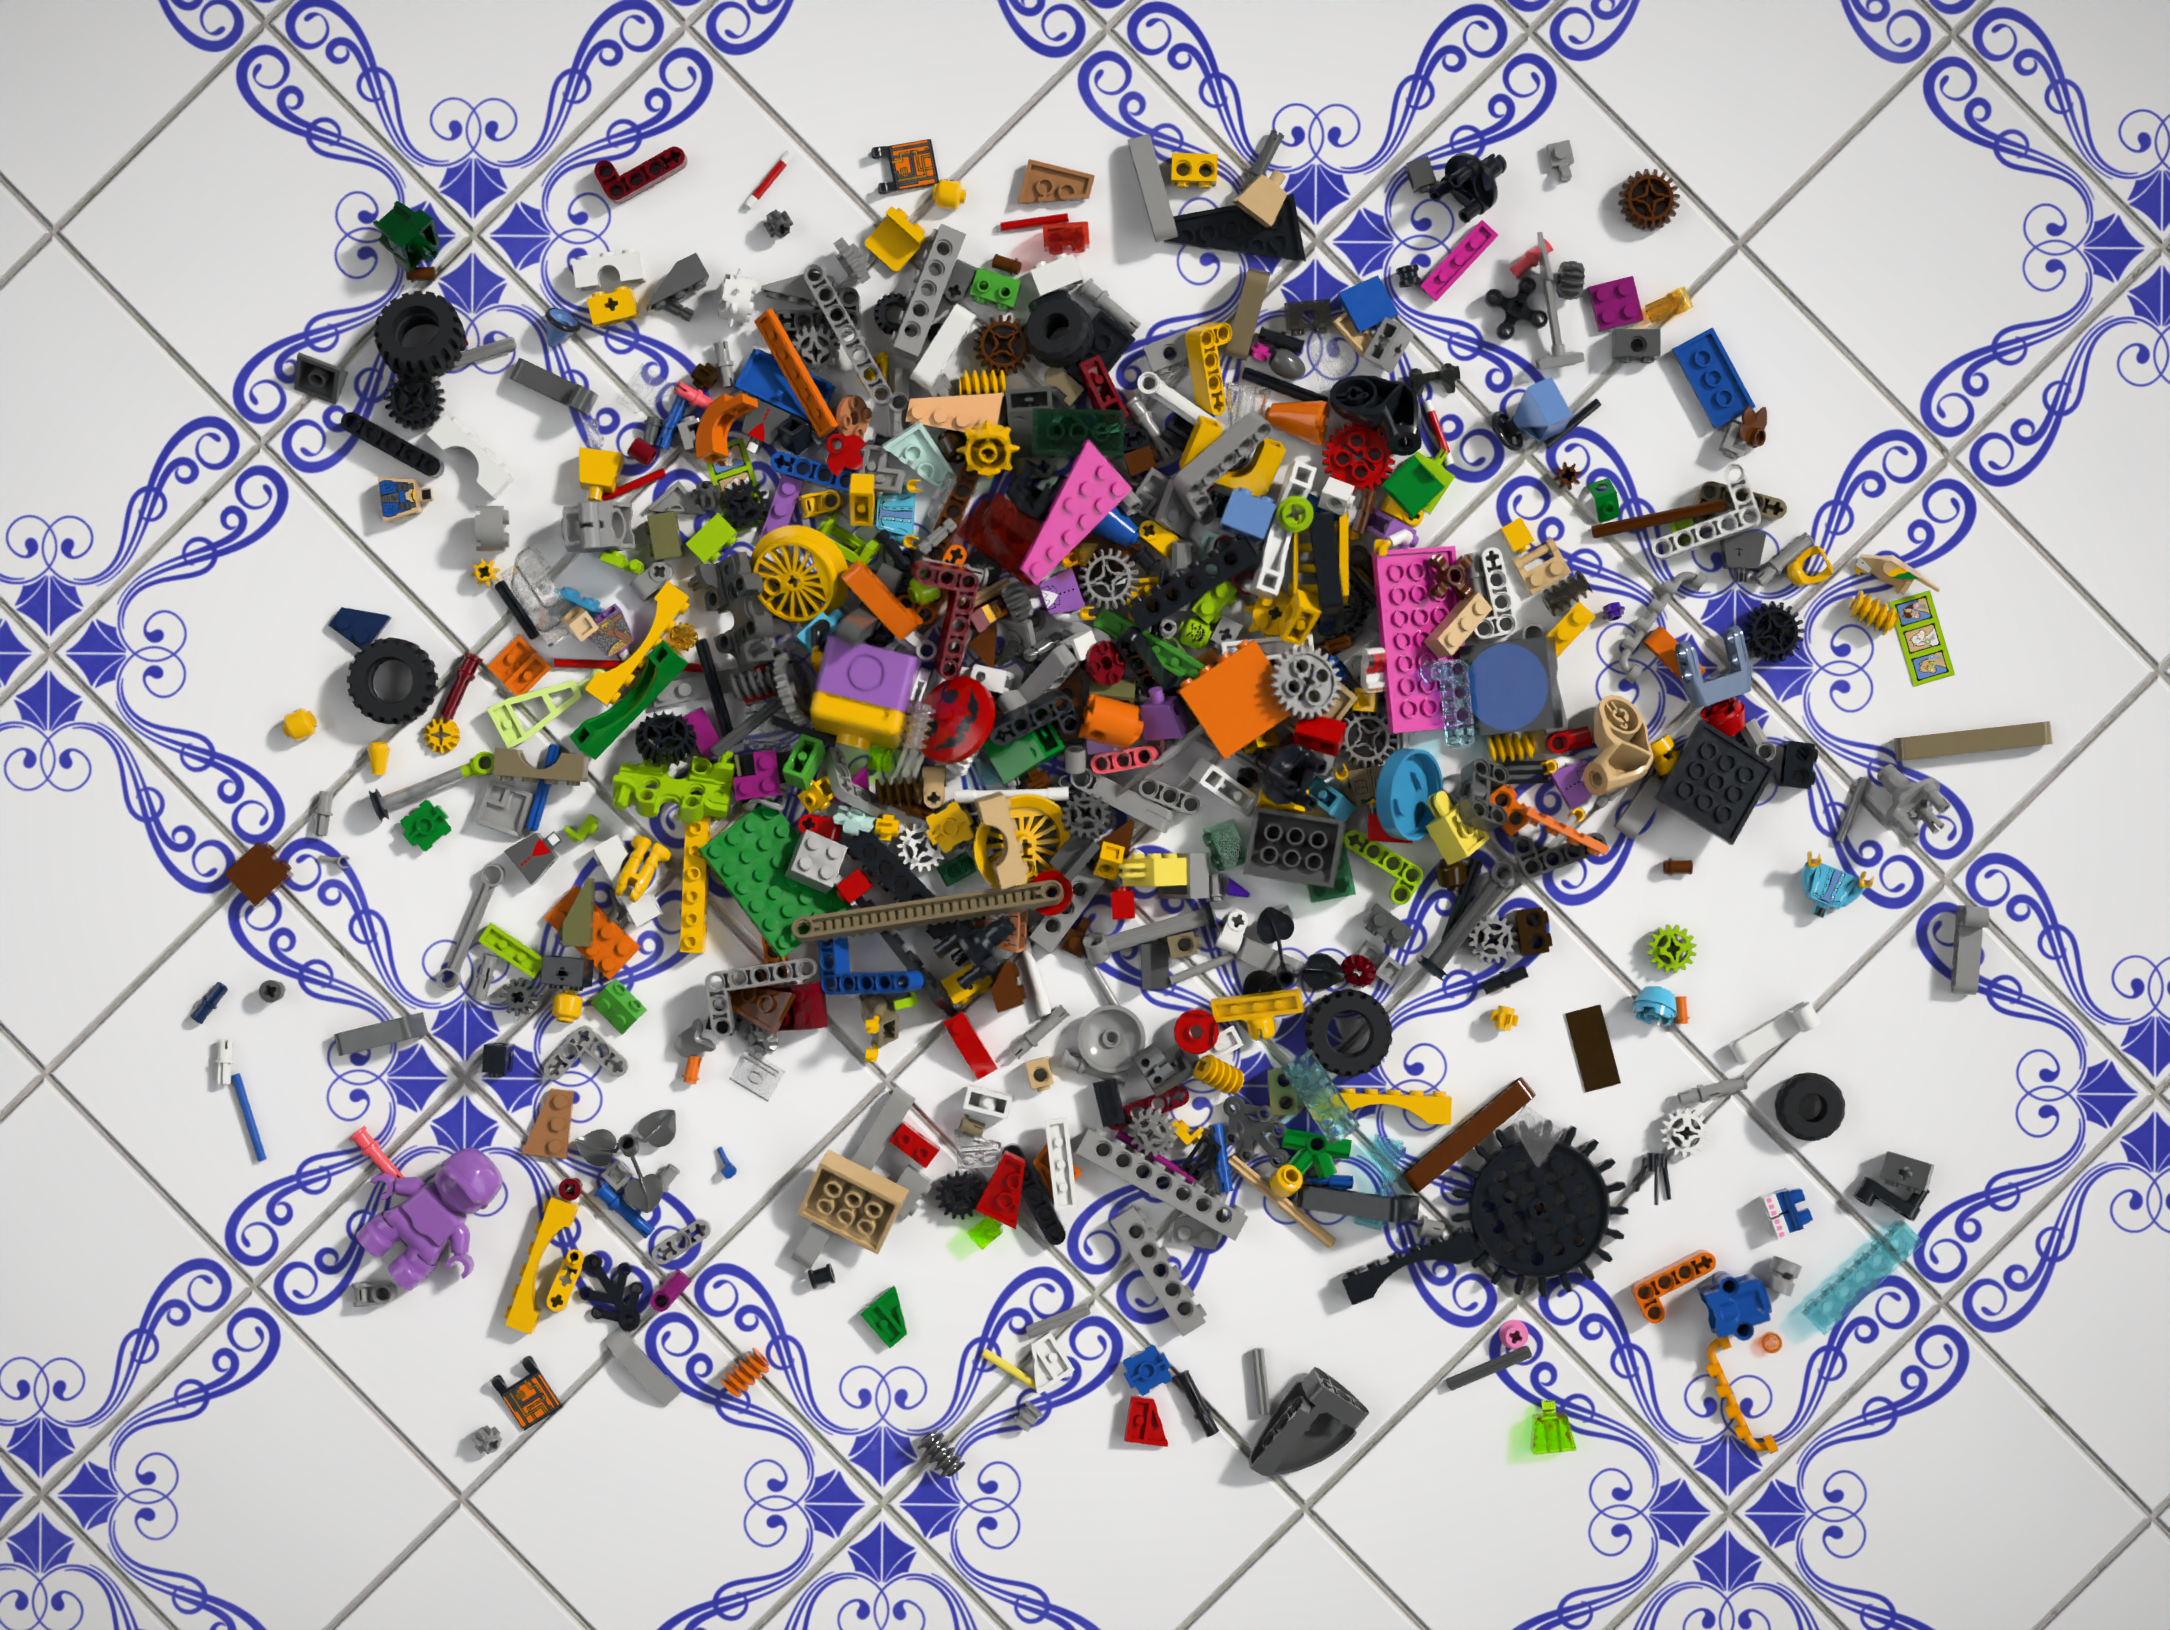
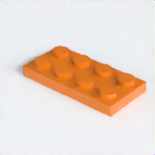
M577 885L544 917L558 932L559 928L563 927V922L581 891ZM595 902L593 946H574L585 958L594 959V966L609 980L641 948L615 921L611 922L608 915Z

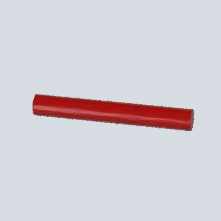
M1068 213L1000 222L1001 231L1066 223L1069 220Z
M661 468L615 488L613 493H603L602 499L603 501H609L666 477V472L664 468Z

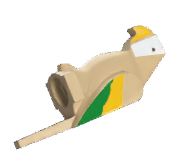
M1861 554L1855 563V572L1858 575L1860 573H1872L1882 582L1893 585L1897 594L1902 593L1904 595L1914 579L1936 592L1940 591L1939 587L1923 577L1920 572L1894 555Z

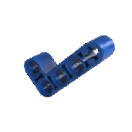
M776 452L770 460L771 467L779 474L844 493H850V487L844 488L841 486L842 478L845 476L851 477L852 473L859 474L860 471L845 467L839 476H835L826 464L785 452ZM783 457L785 462L792 464V472H790L791 468L789 466L782 465L779 468L776 461H781ZM803 463L809 466L808 473L805 475L798 474V466ZM821 471H830L831 477L828 481H821L819 479Z

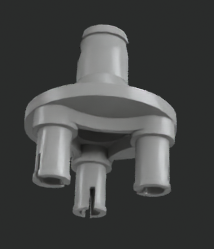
M1892 764L1885 766L1877 774L1878 780L1881 781L1885 789L1892 796L1893 804L1885 815V820L1890 826L1898 827L1909 841L1915 839L1920 834V830L1910 821L1914 817L1919 821L1922 820L1933 834L1939 832L1936 826L1941 830L1943 829L1945 824L1932 812L1933 808L1929 804L1931 803L1939 814L1946 812L1951 804L1939 793L1940 783L1935 778H1927L1918 783L1911 782Z

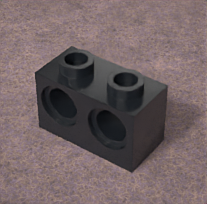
M1784 741L1779 786L1811 789V785H1814L1816 773L1813 771V763H1816L1818 759V749H1815L1816 744ZM1798 748H1803L1806 752V756L1802 761L1796 757ZM1797 770L1803 774V780L1800 783L1795 782L1793 778Z

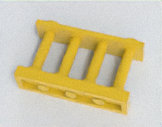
M1345 513L1344 516L1339 515L1338 521H1334L1335 535H1338L1336 546L1344 605H1347L1349 597V513ZM1309 526L1300 532H1310ZM1293 532L1292 582H1288V595H1292L1293 598L1297 589L1318 594L1317 585L1298 584V573H1315L1314 564H1298V552L1313 553L1312 544L1298 543V532Z

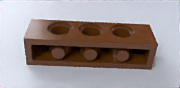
M1068 648L1077 659L1074 649ZM1078 664L1057 690L1068 688L1072 691L1071 701L1080 719L1083 699ZM1058 699L1055 706H1060L1063 700ZM1056 723L1053 724L1061 741L1084 739L1078 737V732L1068 735Z

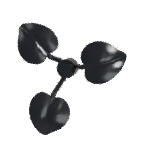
M1267 907L1261 912L1257 920L1258 937L1265 944L1277 942L1280 965L1277 968L1276 976L1270 977L1263 970L1253 971L1248 974L1243 983V995L1280 991L1282 989L1281 986H1291L1295 978H1298L1299 974L1304 970L1305 982L1314 989H1325L1344 981V974L1338 962L1325 953L1310 955L1307 960V966H1302L1295 972L1291 964L1284 962L1281 940H1286L1293 934L1294 922L1286 912L1273 907Z

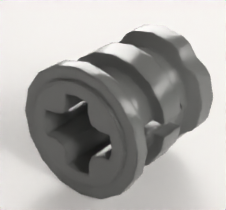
M268 980L261 984L259 995L262 1000L272 1003L281 999L286 989L282 982ZM272 987H275L277 991L270 995L269 991Z

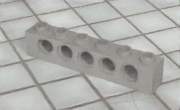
M942 223L937 230L933 229L929 238L932 245L930 250L925 249L921 262L924 263L922 270H917L913 279L916 286L914 291L909 290L905 299V303H908L906 311L901 310L897 323L900 324L898 332L893 331L889 343L892 344L890 352L913 362L919 357L964 242L965 233ZM937 247H943L947 251V255H940L937 252ZM929 268H936L939 271V275H932L929 272ZM921 288H928L931 291V296L923 295ZM913 308L921 309L923 316H916L913 313ZM905 329H912L915 332V337L907 336Z
M1132 1205L1112 1217L1110 1222L1182 1337L1206 1323L1204 1316L1207 1313L1200 1303L1198 1305L1195 1304L1192 1299L1195 1294L1188 1284L1183 1285L1180 1280L1183 1275L1176 1265L1172 1267L1168 1261L1171 1256L1164 1246L1160 1247L1156 1242V1239L1159 1237L1153 1227L1148 1228L1144 1223V1220L1147 1218L1141 1208L1136 1209ZM1134 1225L1142 1228L1141 1235L1137 1237L1129 1233V1229ZM1144 1245L1153 1246L1154 1253L1150 1256L1144 1255L1141 1252ZM1163 1264L1166 1267V1272L1162 1275H1157L1153 1271L1154 1266ZM1169 1283H1175L1178 1286V1291L1175 1294L1166 1292L1165 1288ZM1180 1303H1188L1190 1310L1187 1313L1179 1312L1177 1308Z

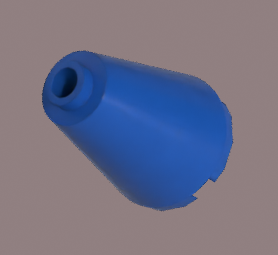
M1118 505L1089 532L1125 547L1129 544L1133 546L1140 537V534L1137 533L1139 530L1137 525Z

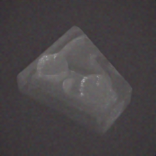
M1328 332L1310 346L1322 395L1326 394L1336 382L1345 378L1357 367Z
M642 363L616 400L636 414L647 406L661 401L662 398L674 394L673 389L676 387Z
M954 1129L958 1169L997 1167L1002 1157L1000 1142L986 1140L975 1134L973 1137L962 1134V1130Z

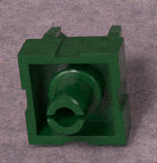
M396 201L392 210L381 220L373 222L374 226L382 234L378 239L379 242L393 254L395 263L407 273H410L423 259L426 262H432L433 258L437 257L440 241L435 232V223L433 218L421 209L415 213L406 205Z

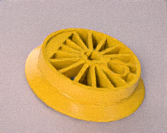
M801 525L782 526L770 531L761 538L752 552L750 559L751 571L758 573L761 578H766L763 582V592L757 595V597L777 617L795 624H810L821 612L828 616L835 608L840 609L849 591V586L842 579L841 575L848 569V565L838 546L823 533ZM788 545H794L793 559ZM780 546L784 559L775 549L776 547ZM803 547L808 551L800 564V550ZM767 552L770 554V556L774 559L776 563L765 557ZM812 555L814 562L806 568L805 566ZM764 565L772 571L761 570V567ZM816 567L817 571L809 573V571ZM773 579L778 581L780 586L775 585ZM785 593L779 605L773 601L776 596ZM791 595V604L789 611L785 609L784 606L789 596ZM814 596L826 602L825 605L822 606ZM797 600L799 601L802 613H797ZM807 601L815 609V611L810 612Z
M1020 794L1008 797L1012 807L1009 810L1010 817L1017 818L1018 828L1015 831L1016 839L1021 841L1023 852L1020 853L1022 861H1027L1029 874L1026 875L1028 882L1021 884L1031 883L1038 874L1044 871L1053 870L1060 872L1035 852L1039 851L1054 856L1069 839L1070 830H1064L1065 823L1061 821L1063 814L1060 806L1045 797L1034 794ZM1035 816H1040V817L1036 820V822L1032 825V822H1033L1034 817H1035ZM1049 817L1052 824L1037 831ZM980 822L974 839L975 862L983 878L993 888H1000L997 886L990 863L997 860L1002 850L988 857L986 850L1003 848V842L986 843L988 835L1003 840L1002 834L990 831L992 825H984ZM1053 830H1056L1057 837L1040 838L1043 835ZM1057 843L1055 851L1036 846ZM1036 859L1045 866L1040 873L1036 869Z

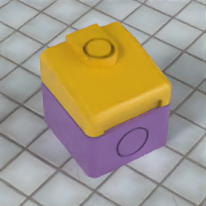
M828 635L815 686L817 692H814L810 706L813 727L817 731L836 735V743L871 751L872 745L892 750L898 749L903 742L909 718L907 714H910V699L922 666V661L917 657L865 644H859L857 647H854L836 637Z

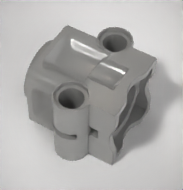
M609 500L582 502L577 505L563 507L561 532L565 548L568 552H609L610 549L622 551L635 548V537L631 529L632 503Z

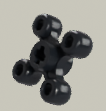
M1522 278L1518 283V293L1513 298L1503 296L1498 289H1490L1485 294L1484 300L1486 305L1492 308L1499 307L1505 312V320L1499 324L1496 330V335L1500 340L1507 341L1513 337L1515 323L1519 320H1527L1536 329H1541L1547 324L1548 316L1544 311L1532 310L1527 305L1528 296L1533 294L1536 289V282L1533 278ZM1528 283L1530 289H1525L1523 284ZM1495 295L1497 301H1492L1490 296ZM1514 304L1521 307V310L1518 312L1519 314H1516V311L1512 312L1511 308ZM1536 316H1539V317L1542 318V322H1541V323L1536 322V320H1535V317H1536ZM1502 328H1507L1509 334H1503Z

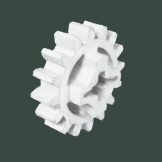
M922 823L919 829L916 824H913V831L906 828L905 831L908 835L906 837L900 836L899 838L904 842L897 845V847L903 848V852L898 854L899 856H905L906 859L903 861V864L910 862V869L913 870L915 866H918L919 872H922L925 866L928 871H931V864L938 867L937 859L945 858L941 854L943 850L939 843H937V850L932 848L931 840L926 833L929 829H926L925 823ZM925 832L920 839L911 838L916 833ZM927 838L925 846L928 848V851H923L917 857L919 853V848L916 847L917 843L922 844ZM907 845L913 849L914 855L912 858L908 854ZM929 855L933 857L928 862L919 863L924 856Z
M1684 1107L1683 1113H1681L1676 1108V1115L1673 1116L1668 1113L1669 1121L1662 1120L1666 1127L1660 1129V1132L1665 1134L1661 1141H1668L1665 1148L1668 1150L1674 1148V1155L1681 1151L1682 1157H1686L1687 1152L1691 1156H1695L1694 1150L1703 1151L1702 1143L1708 1145L1709 1142L1704 1138L1711 1134L1705 1131V1128L1709 1127V1123H1702L1705 1118L1703 1115L1696 1117L1698 1111L1693 1110L1690 1114L1689 1108ZM1691 1118L1696 1121L1699 1129L1691 1125ZM1680 1119V1122L1675 1127H1672L1674 1122ZM1686 1127V1129L1693 1133L1686 1134L1684 1138L1683 1135L1677 1132L1685 1130ZM1671 1136L1678 1138L1679 1146L1673 1142ZM1695 1138H1698V1140L1690 1146V1142L1693 1141Z

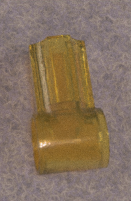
M1685 286L1666 294L1667 296L1644 306L1652 324L1673 314H1681L1694 307Z

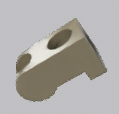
M1050 367L1046 370L1044 378L1047 385L1051 386V388H1057L1065 395L1066 398L1063 402L1071 409L1085 393V389L1061 368Z

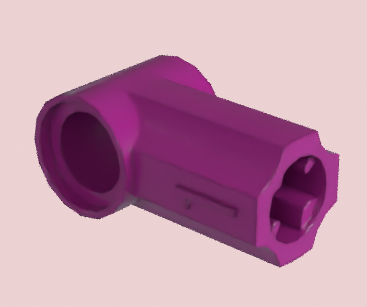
M677 1268L657 1292L652 1295L650 1301L652 1308L662 1312L671 1307L672 1303L692 1282L689 1277ZM660 1294L667 1298V1305L664 1307L656 1303V1297Z

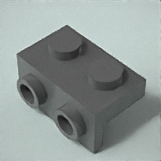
M1178 1044L1162 1052L1165 1059L1174 1069L1175 1074L1155 1089L1151 1087L1156 1097L1194 1076V1070Z

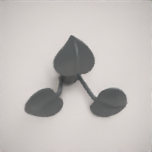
M671 1109L653 1112L641 1120L638 1132L645 1138L625 1134L620 1137L617 1143L615 1136L610 1131L598 1129L575 1139L580 1155L591 1165L598 1167L608 1165L612 1161V1153H617L619 1149L623 1155L631 1158L639 1179H632L628 1182L625 1188V1197L632 1207L645 1213H649L657 1207L662 1197L663 1188L661 1181L656 1175L648 1174L644 1177L642 1176L635 1155L639 1151V1142L646 1143L649 1140L652 1146L663 1147L674 1139L676 1134V1113Z

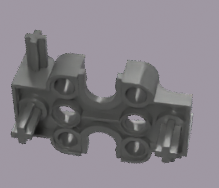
M737 552L716 564L696 566V576L690 579L688 587H692L693 591H697L702 587L709 588L704 595L707 612L718 611L719 614H724L731 611L734 616L733 628L717 637H713L719 653L733 655L737 661L739 671L743 674L748 673V670L754 671L771 661H775L774 658L780 655L781 652L776 648H771L773 642L769 641L774 632L772 616L769 615L768 611L756 615L753 610V599L763 592L764 585L761 576L751 571L747 552Z

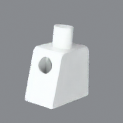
M977 664L973 665V669L962 667L959 677L973 678L983 684L990 692L1001 695L1012 690L1015 680V674Z

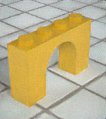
M1201 415L1198 416L1179 461L1181 470L1221 436L1223 428L1219 421ZM1266 437L1258 444L1252 459L1246 466L1238 470H1228L1212 485H1216V483L1223 485L1229 491H1233V489L1238 490L1239 487L1252 491L1251 495L1257 498L1260 495L1267 496L1286 452L1283 443Z

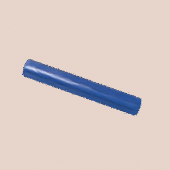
M556 744L549 745L542 769H546L557 762L561 753V746ZM539 779L525 826L526 829L531 831H537L551 787V784H544V779Z

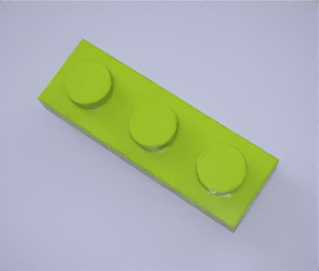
M490 922L478 942L533 979H536L542 970L543 956L493 922Z

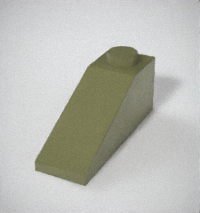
M595 878L586 879L563 922V927L559 928V941H562V946H593Z

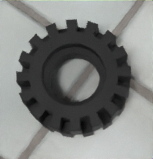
M890 293V295H884L881 300L877 301V305L874 307V318L879 329L884 333L892 335L893 331L898 332L900 324L889 322L886 318V311L891 306H898L903 311H906L908 303H905L906 296L904 297L899 293Z

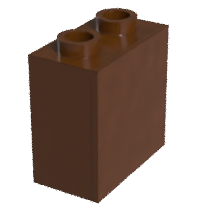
M257 842L225 873L255 907L262 906L294 876L290 871L292 867L284 859L279 860L275 855L276 850L269 843Z

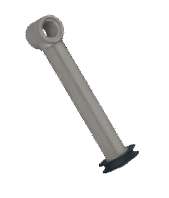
M1208 899V902L1203 903L1202 909L1109 936H1105L1100 932L1090 933L1083 939V945L1089 962L1101 964L1108 960L1112 952L1206 925L1210 927V931L1213 928L1217 929L1215 923L1217 918L1214 908H1211Z

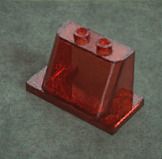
M999 492L991 502L984 498L958 531L957 535L1028 588L1033 585L1019 567L1031 544L1034 543L1042 524L1023 512Z

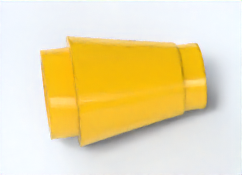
M369 742L367 751L372 774L385 775L390 751L388 742Z

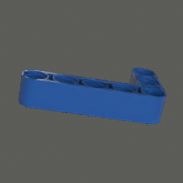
M848 936L845 939L838 937L837 940H818L821 988L828 995L902 993L917 991L923 986V976L916 970L850 972Z

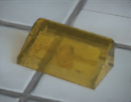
M1078 543L1075 546V561L1078 560L1076 566H1086L1098 543Z

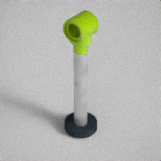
M485 751L480 752L475 757L469 759L470 763L385 796H381L377 788L374 793L369 791L370 799L381 822L385 817L389 819L387 809L473 775L477 778L483 775H492L494 754ZM489 757L491 759V766L484 770L481 767V761L483 758Z

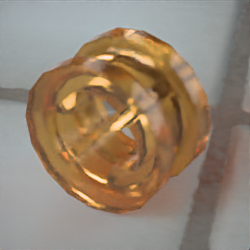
M1766 1332L1761 1337V1346L1766 1352L1776 1353L1781 1349L1782 1340L1775 1332ZM1770 1337H1774L1775 1341L1777 1340V1344H1773V1348H1769L1768 1344L1765 1345V1341H1769Z

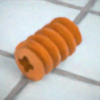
M755 1347L752 1348L754 1356L746 1353L747 1362L741 1359L738 1360L740 1368L733 1365V1374L726 1371L727 1379L724 1380L720 1377L726 1389L736 1397L742 1395L741 1390L747 1391L749 1389L748 1384L754 1385L756 1383L755 1378L760 1380L763 1377L761 1372L766 1374L769 1372L768 1361Z

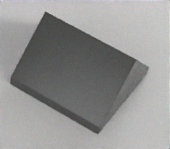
M299 352L296 361L294 389L336 405L349 372Z

